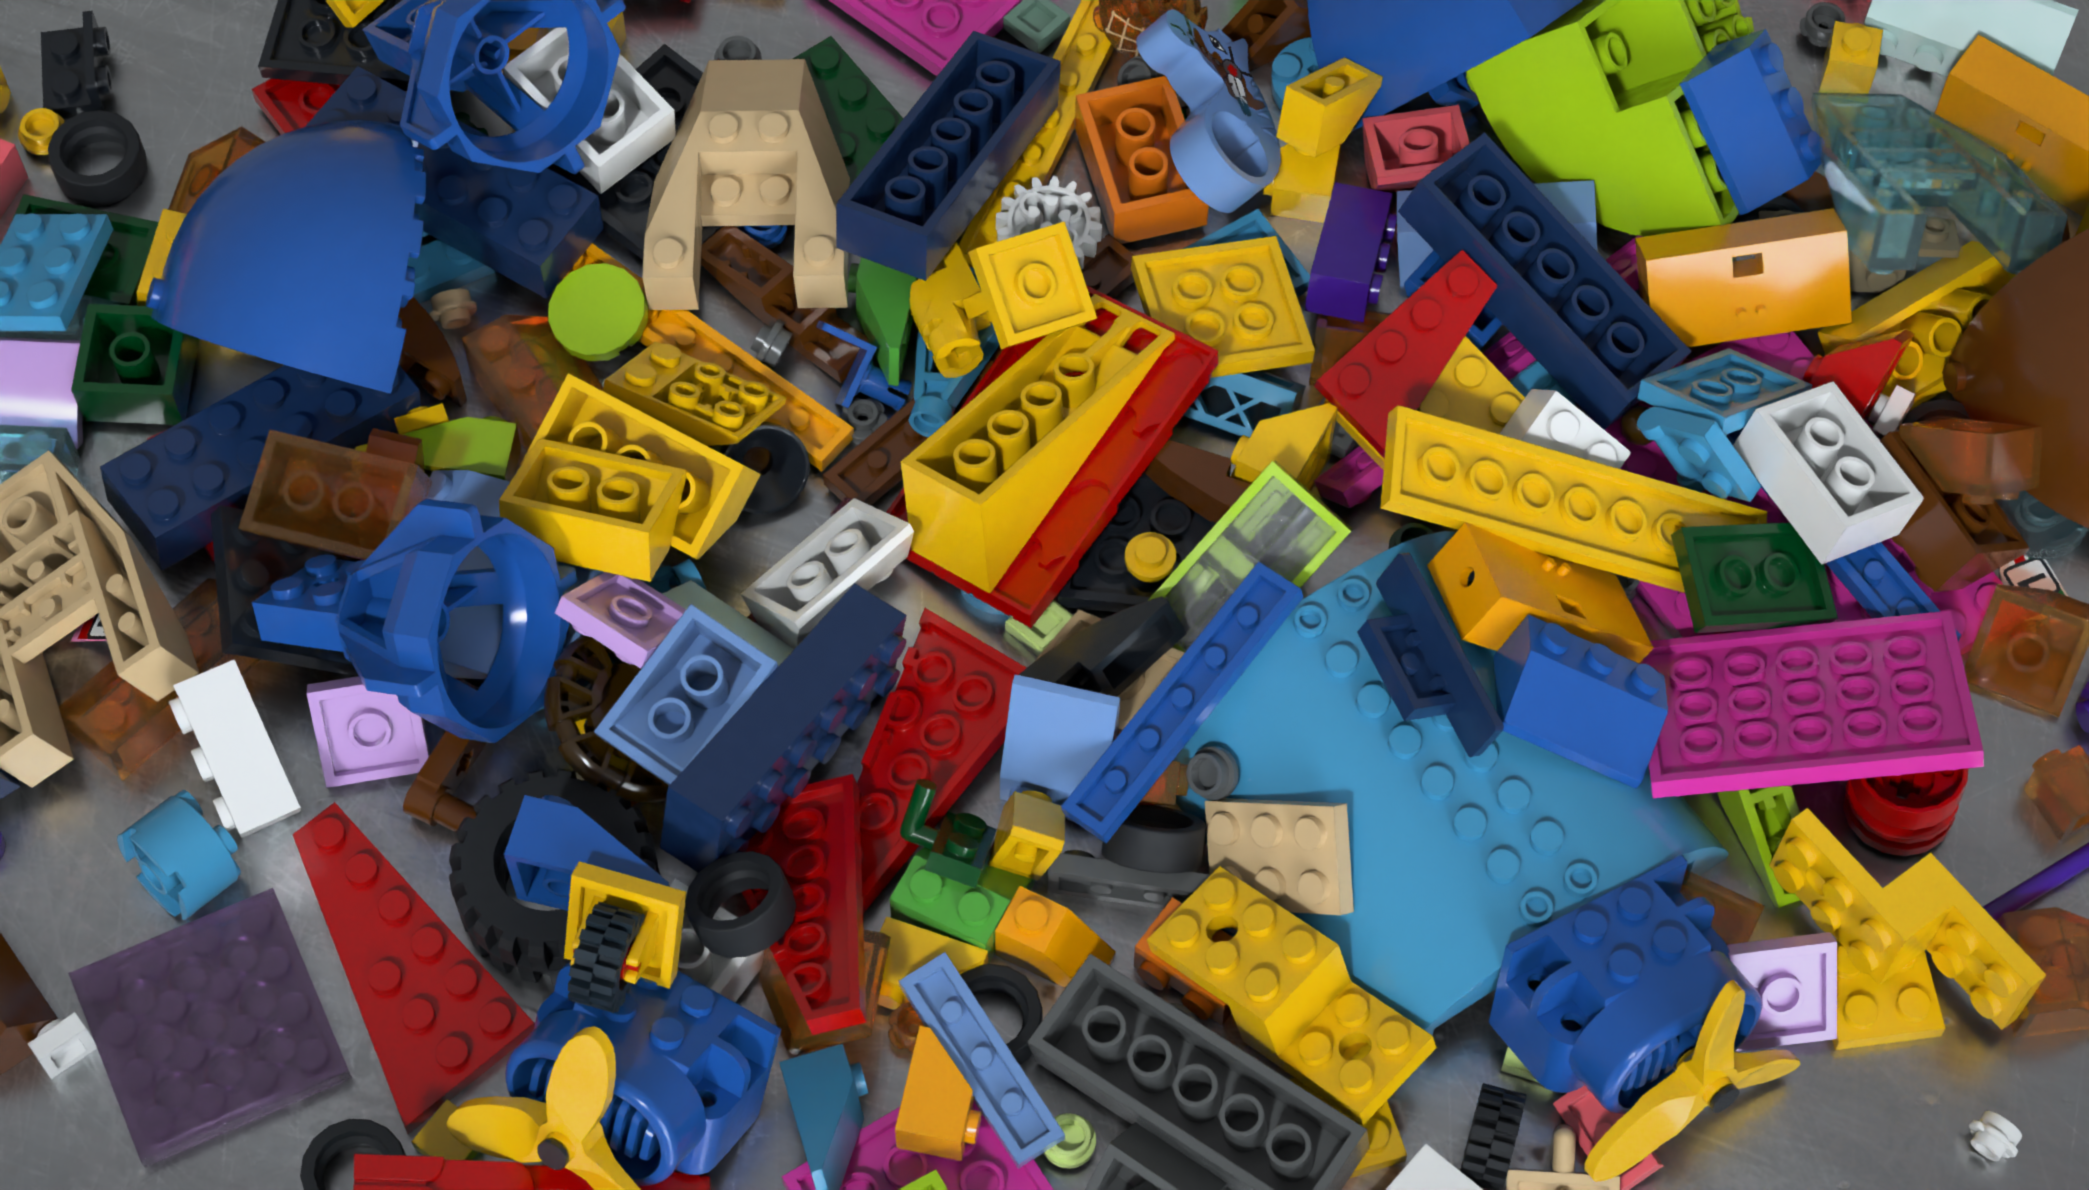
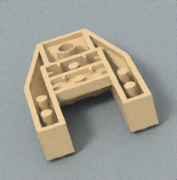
M805 59L708 61L676 132V137L673 139L654 181L644 238L642 275L649 310H699L702 226L795 225L793 277L798 308H847L849 252L836 248V203L849 188L850 177Z
M49 450L0 484V769L32 788L74 760L43 651L99 613L117 675L157 702L175 690L173 685L192 678L199 673L187 633L131 536L60 459Z

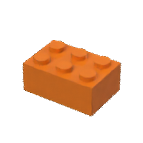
M1166 76L1076 95L1075 130L1109 234L1120 244L1206 226L1208 222L1209 206L1200 200L1183 181L1170 153V139L1185 119L1175 90L1170 85Z

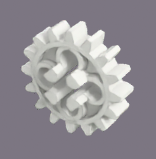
M1053 176L1049 185L1042 186L1041 181L1034 177L1032 178L1031 189L1026 190L1023 186L1017 184L1014 186V199L1010 197L1002 198L1001 212L996 213L997 242L1065 221L1080 268L1083 269L1084 255L1094 258L1097 242H1100L1102 238L1100 207H1092V194L1090 192L1077 195V183L1074 181L1069 183L1066 188L1059 187L1058 176ZM1040 211H1041L1042 214H1043V223H1042L1041 225H1040Z

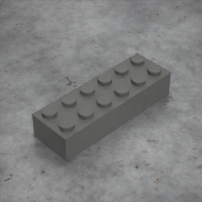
M1092 954L1087 957L1027 1042L1035 1062L1130 1124L1138 1123L1226 1182V1186L1232 1190H1342L1370 1148L1367 1129Z

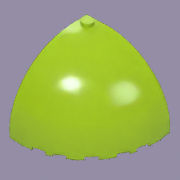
M1583 0L1532 37L1466 71L1468 85L1476 93L1494 132L1507 152L1536 183L1594 180L1596 223L1628 234L1646 237L1731 224L1736 219L1739 212L1682 91L1680 82L1714 46L1754 32L1752 17L1744 18L1742 16L1738 0Z

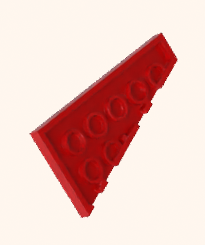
M924 608L919 620L921 629L913 648L908 647L902 661L904 670L894 692L888 695L861 761L863 769L857 785L859 787L863 914L919 847V845L904 840L900 835V827L916 781L918 779H926L937 785V790L924 824L934 828L1004 743L1013 679L1015 674L1019 675L1027 668L927 608Z
M849 774L808 784L796 798L788 796L780 805L779 814L772 826L765 833L757 831L749 840V846L746 851L770 856L781 867L793 891L796 902L793 922L783 937L771 945L769 949L812 1035L867 1023L859 787L854 775ZM750 889L741 892L750 911L760 905L768 890Z
M334 802L292 835L407 1134H409L432 1116L446 1100L450 1101L516 1048L534 1029L535 1023Z

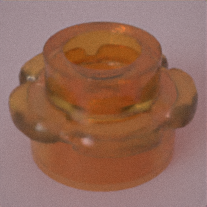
M906 1002L891 1013L888 1020L891 1029L888 1031V1038L897 1049L903 1050L905 1048L909 1053L913 1054L918 1031L912 1033L909 1031V1027L911 1025L925 1027L910 1002Z

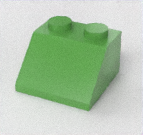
M925 847L922 848L913 857L889 898L891 918L988 950V963L990 964L995 955V930L1019 886L1031 891L1036 880L989 866L990 856L987 855L976 888L924 870L931 850Z

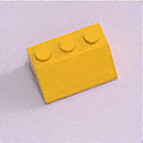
M539 438L499 499L500 517L507 518L552 546L556 561L651 582L670 549L686 482V469Z

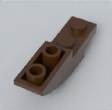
M412 297L405 308L400 307L398 315L402 320L401 328L406 329L399 365L405 373L420 381L422 387L431 396L438 400L447 398L459 407H462L466 403L467 397L454 354L432 317Z

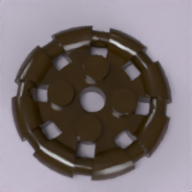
M585 635L578 637L560 653L553 666L556 669V673L553 677L547 679L544 692L545 718L549 731H556L561 745L558 747L559 752L572 769L594 787L601 783L616 790L615 796H622L625 800L648 803L666 801L669 786L667 783L594 733L595 729L641 669L620 660V664L613 665L607 653L617 657L614 651L592 637ZM584 679L592 684L587 689L575 683V681ZM586 719L584 723L585 734H580L575 722ZM612 754L628 761L624 771L609 764Z

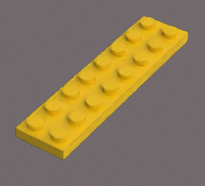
M1397 405L1388 413L1381 509L1459 530L1467 522L1535 552L1685 593L1671 534L1681 527L1767 524V511L1403 406Z

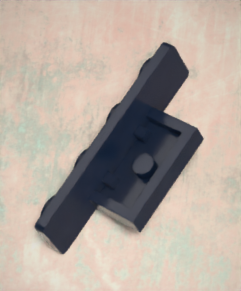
M1398 554L1376 582L1377 588L1393 616L1366 620L1357 633L1403 720L1408 721L1446 714L1469 757L1480 756L1503 731L1504 725L1411 554Z

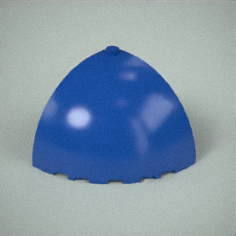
M348 120L306 126L277 136L249 151L214 179L199 196L184 218L171 245L161 279L154 277L149 287L146 307L153 308L151 318L171 329L223 347L391 394L406 334V329L401 328L402 320L398 317L400 307L405 308L408 301L413 297L415 288L414 267L407 266L409 257L417 259L420 255L424 221L419 220V215L414 213L415 203L422 205L426 193V172H422L424 150L415 148L418 147L419 142L405 136L400 125L367 120Z

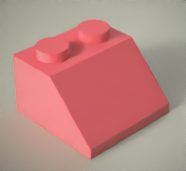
M1459 105L1362 118L1365 166L1370 186L1373 190L1397 192L1415 188L1422 178L1470 144Z

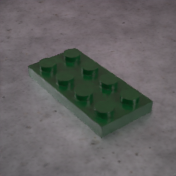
M830 36L793 59H805L850 177L851 185L904 118L835 39Z

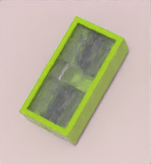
M1274 460L1148 601L1161 596L1169 601L1187 633L1172 648L1186 652L1258 562H1261L1291 583L1302 588L1353 529Z

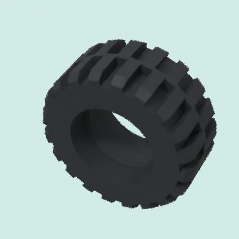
M558 769L557 776L545 777L543 770L528 772L529 780L515 784L514 779L511 778L498 785L499 795L493 799L488 795H484L474 805L475 819L470 817L463 819L457 830L460 843H455L451 846L449 863L452 869V873L449 875L451 892L465 932H469L472 944L482 956L490 955L493 966L507 974L512 972L514 967H517L521 980L533 983L539 982L540 975L550 976L552 985H555L560 970L571 960L564 959L568 911L562 909L545 911L528 908L514 901L506 892V884L510 873L504 853L524 795L540 799L545 795H553L569 801L574 807L582 810L660 875L652 834L649 833L647 820L641 810L631 807V802L625 800L622 796H615L616 790L610 789L608 792L607 787L601 783L594 787L586 780L577 779L576 772L571 769Z

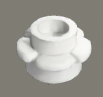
M1985 1111L1978 1121L1972 1120L1969 1123L1970 1132L1973 1136L1970 1143L1984 1157L1992 1161H1999L2001 1157H2015L2018 1154L2016 1146L2022 1139V1134L2014 1124L2003 1116L1992 1111Z

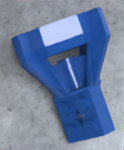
M402 0L362 30L379 61L410 76L400 121V127L405 136L432 150H436L445 143H448L453 152L472 162L536 173L542 172L553 163L576 174L585 165L575 146L601 127L621 51L607 23L624 11L626 6L623 0ZM528 28H566L569 40L566 73L554 100L546 110H543L502 74L501 70L509 59L507 43ZM450 90L459 92L469 90L516 132L502 136L485 137L463 131L453 111Z
M424 499L411 510L366 560L357 562L337 560L334 555L313 557L305 562L304 568L292 576L274 582L271 585V590L253 601L252 605L261 641L344 652V657L352 662L367 691L397 695L399 703L410 712L459 738L496 743L544 706L546 682L548 678L555 675L556 669L553 665L562 651L569 628V622L555 614L563 592L578 580L574 567L557 565L552 546L507 518L479 515L478 508L473 504ZM476 546L487 555L494 567L457 571L465 557ZM503 604V624L498 651L490 672L476 691L446 674L439 642L447 635L450 625L449 612L454 608Z

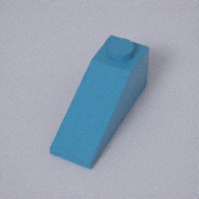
M843 1043L779 1062L816 1190H840L864 1121L859 1096L869 1094L860 1062L849 1065Z

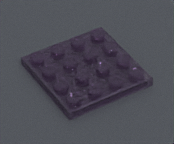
M273 888L68 973L136 1151L144 1167L352 1078Z

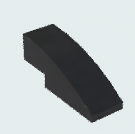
M1161 596L1101 619L1070 636L1038 658L1019 675L1118 697L1187 633L1169 601Z

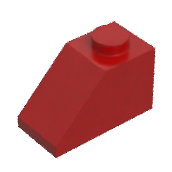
M1904 329L1838 346L1824 357L1818 354L1807 368L1802 380L1812 384L1811 389L1834 381L1865 421L1915 334Z

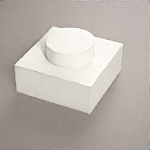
M1896 385L1890 397L1883 393L1880 395L1868 421L1875 424L1873 433L1876 437L1882 439L1888 432L1899 430L1907 413L1914 404V393Z
M75 1012L65 1019L60 1018L48 1023L39 1031L37 1038L28 1043V1046L51 1080L98 1048Z

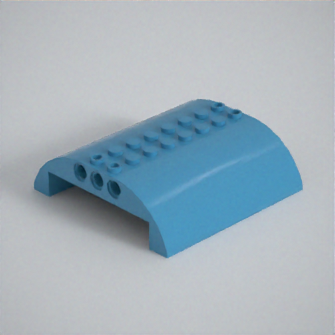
M1449 531L1423 535L1394 546L1356 566L1302 599L1163 772L1165 789L1181 811L1195 815L1205 823V801L1208 799L1203 798L1191 789L1187 781L1186 772L1187 766L1195 754L1201 749L1211 746H1219L1229 751L1238 766L1239 776L1236 788L1226 798L1347 803L1354 912L1341 916L1290 913L1339 945L1349 977L1353 983L1432 1036L1436 1027L1496 989L1507 944L1680 855L1688 862L1683 879L1684 885H1687L1727 859L1729 854L1683 796L1652 798L1649 767H1647L1642 783L1635 789L1504 731L1499 734L1480 756L1469 757L1446 714L1408 721L1403 720L1357 633L1366 620L1393 616L1377 588L1376 582L1396 556L1402 553L1411 554L1497 712L1493 658L1497 651L1461 639L1427 567V564L1456 533ZM1207 831L1205 832V840H1204L1206 844H1207Z

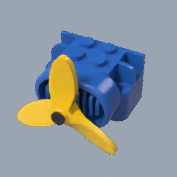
M1682 855L1507 944L1505 947L1489 1024L1534 1078L1546 1089L1559 1093H1568L1586 1086L1606 1110L1613 1113H1626L1597 1142L1585 1161L1584 1169L1595 1182L1615 1178L1639 1163L1663 1143L1680 1133L1706 1106H1709L1715 1113L1721 1112L1737 1099L1740 1093L1739 1089L1762 1084L1787 1075L1796 1070L1801 1064L1799 1059L1789 1050L1772 1049L1748 1053L1735 1052L1756 1026L1761 1015L1762 999L1757 989L1730 961L1728 946L1711 927L1715 907L1705 897H1697L1688 901L1680 893L1688 864ZM1533 980L1542 982L1533 989L1529 988L1527 984Z
M569 962L560 970L554 992L538 1009L534 1029L513 1050L508 1058L505 1079L510 1097L492 1096L465 1101L449 1116L446 1122L452 1136L466 1147L490 1156L522 1163L542 1161L554 1170L566 1168L585 1179L594 1190H641L638 1186L660 1183L667 1179L675 1170L690 1175L708 1173L717 1166L757 1120L781 1028L680 971H677V976L670 989L658 986L656 982L640 977L636 984L632 983L629 994L626 993L624 1004L619 1007V1011L616 1013L573 1002L568 998L570 992L568 991V983L571 979V976H569L571 967Z

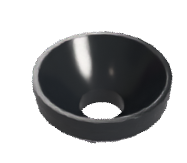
M763 422L738 444L723 445L720 451L723 455L743 464L744 455L748 450L754 447H764L768 450L769 462L763 470L758 472L761 475L743 508L744 511L754 514H768L789 506L805 488L810 468L808 452L802 441L792 431L776 423Z

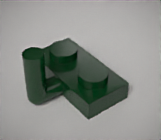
M918 779L900 827L901 837L908 842L931 850L924 870L976 888L997 829L987 826L986 822L976 815L970 813L954 814L948 811L940 830L924 825L937 790V785L926 779Z

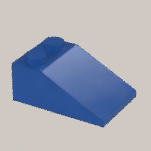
M524 795L504 853L517 899L568 911L571 874L579 861L670 887L667 880L582 810L574 807L569 801L553 795H545L541 799Z

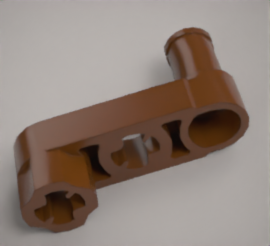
M456 678L457 680L475 689L476 691L479 689L478 687L460 678ZM446 731L409 788L404 799L403 812L432 827L440 824L456 833L464 818L470 817L475 819L474 806L453 795L487 742L462 739Z

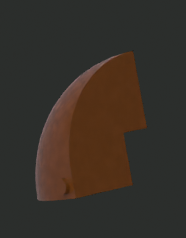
M2089 229L2035 260L2005 284L1970 322L1947 364L1944 366L1942 374L1946 389L1952 393L1955 401L1964 405L1970 418L1966 420V423L1980 445L1982 440L1984 441L1987 448L1993 454L1992 460L2001 470L2042 504L2067 519L2089 529Z

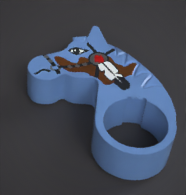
M1171 9L1137 36V49L1144 61L1153 70L1167 77L1172 88L1190 109V115L1170 139V153L1178 173L1190 190L1205 204L1217 211L1231 213L1269 185L1279 171L1281 154L1279 139L1276 138L1275 124L1264 97L1249 72L1248 44L1246 40L1241 38L1232 42L1219 28L1216 31H1205L1179 11Z

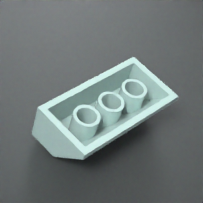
M1872 0L1864 25L1883 30L1880 55H1888L1916 65L1922 70L1933 71L1947 77L1978 34L2053 75L2079 10L2053 0Z

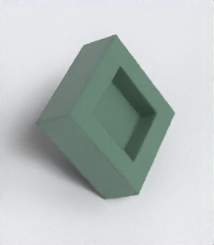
M1023 0L1003 17V29L1033 52L1039 54L1063 34L1070 24V15L1051 0Z

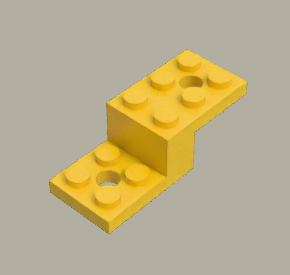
M1808 808L1791 819L1769 866L1772 868L1780 886L1789 893H1795L1808 907L1816 925L1824 932L1832 933L1844 946L1851 962L1859 971L1869 974L1880 985L1927 950L1932 955L1933 962L1938 970L1946 977L1953 978L1970 996L1972 1005L1983 1017L1992 1019L2001 1030L2019 1017L2046 977V974L1931 852L1882 888Z
M1221 866L1147 939L1153 954L1229 1005L1244 1043L1362 1125L1377 1112L1437 1048L1431 1034L1351 981L1337 943ZM1234 928L1238 930L1236 935L1229 941H1211L1212 936L1220 929ZM1355 1043H1366L1371 1047L1369 1054L1363 1059L1350 1061L1342 1057L1344 1051Z

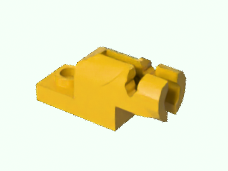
M957 242L953 244L926 281L918 279L911 284L910 288L911 315L927 349L932 351V358L944 378L960 377L970 373L979 365L984 353L980 347L981 342L978 337V331L991 326L987 315L968 320L962 300L981 292V289Z

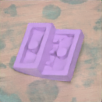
M0 337V446L78 449L83 444L82 414L71 391L81 340Z

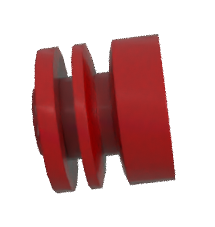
M1969 768L1848 780L1845 788L1843 810L1849 827L1865 844L1882 853L1909 856L1927 852L1941 843L1951 829L1968 781Z

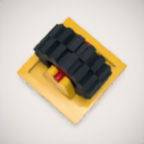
M579 861L571 874L564 959L571 960L569 972L571 979L568 983V991L570 992L568 998L573 1002L616 1013L619 1011V1007L624 1004L626 993L629 994L632 983L636 984L640 977L654 981L658 986L670 989L678 971L686 891Z

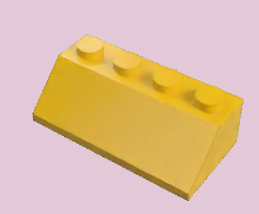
M1970 241L1963 245L1957 258H1941L1851 312L1852 323L1827 326L1819 330L1817 333L1825 355L1841 345L1907 329L1915 335L1882 393L1890 397L1896 385L1914 393V404L1910 411L1921 403L1927 402L1947 390L1943 382L1942 371L1970 322L1981 308L2017 275L2009 248L1977 241Z
M569 373L520 464L522 465L537 440L541 438L686 469V482L670 546L697 560L737 521L761 475Z

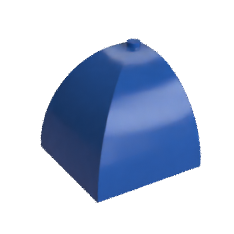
M1307 0L1311 38L1319 69L1345 57L1383 77L1381 87L1352 131L1363 126L1362 118L1382 116L1525 41L1583 1Z

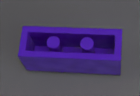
M1334 183L1310 273L1304 311L1363 322L1368 303L1378 304L1383 275L1375 273L1385 274L1391 245L1383 242L1393 243L1397 225V214L1389 213L1393 193Z

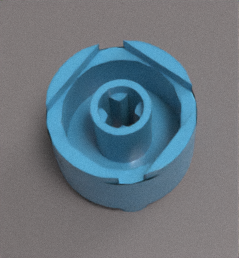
M181 790L175 796L168 797L117 836L118 846L125 861L129 862L134 857L138 860V865L142 872L136 878L145 890L169 914L176 917L181 913L182 920H186L236 882L238 876L241 875L239 866L231 856L238 850L236 842L221 825H216L214 828L209 825L202 817L203 811L199 803L186 790Z

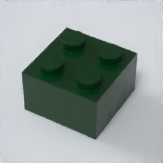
M88 304L71 388L84 421L176 425L185 420L199 338L160 324L151 318L153 308L146 306Z

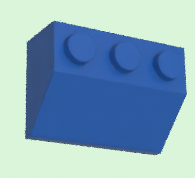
M1766 29L1714 46L1680 82L1682 91L1740 215L1751 212L1808 180L1825 160L1821 138L1811 129L1803 111L1802 96L1795 87H1792L1784 69L1782 52L1777 44L1772 43Z
M1528 614L1493 656L1497 714L1504 725L1503 731L1636 789L1643 781L1668 713L1665 676L1647 664L1636 663L1612 652L1602 644L1592 643L1571 634L1558 624L1547 623Z

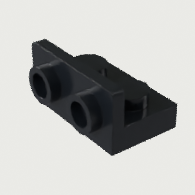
M93 10L82 12L83 27L41 32L43 108L52 110L63 119H70L82 112L105 111V95L112 94L110 71L107 65L103 66V56L110 55L111 53L109 35L106 27H98Z

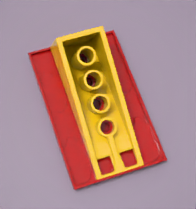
M1087 286L1097 318L1084 324L1003 349L958 413L901 461L904 487L886 511V513L910 523L914 530L907 560L930 573L933 572L934 575L966 593L973 594L975 598L1002 613L1013 616V619L1029 628L1033 627L1078 569L1079 560L1117 513L1119 503L1173 435L1172 429L1209 383L1212 376L1211 373L1219 364L1218 350Z

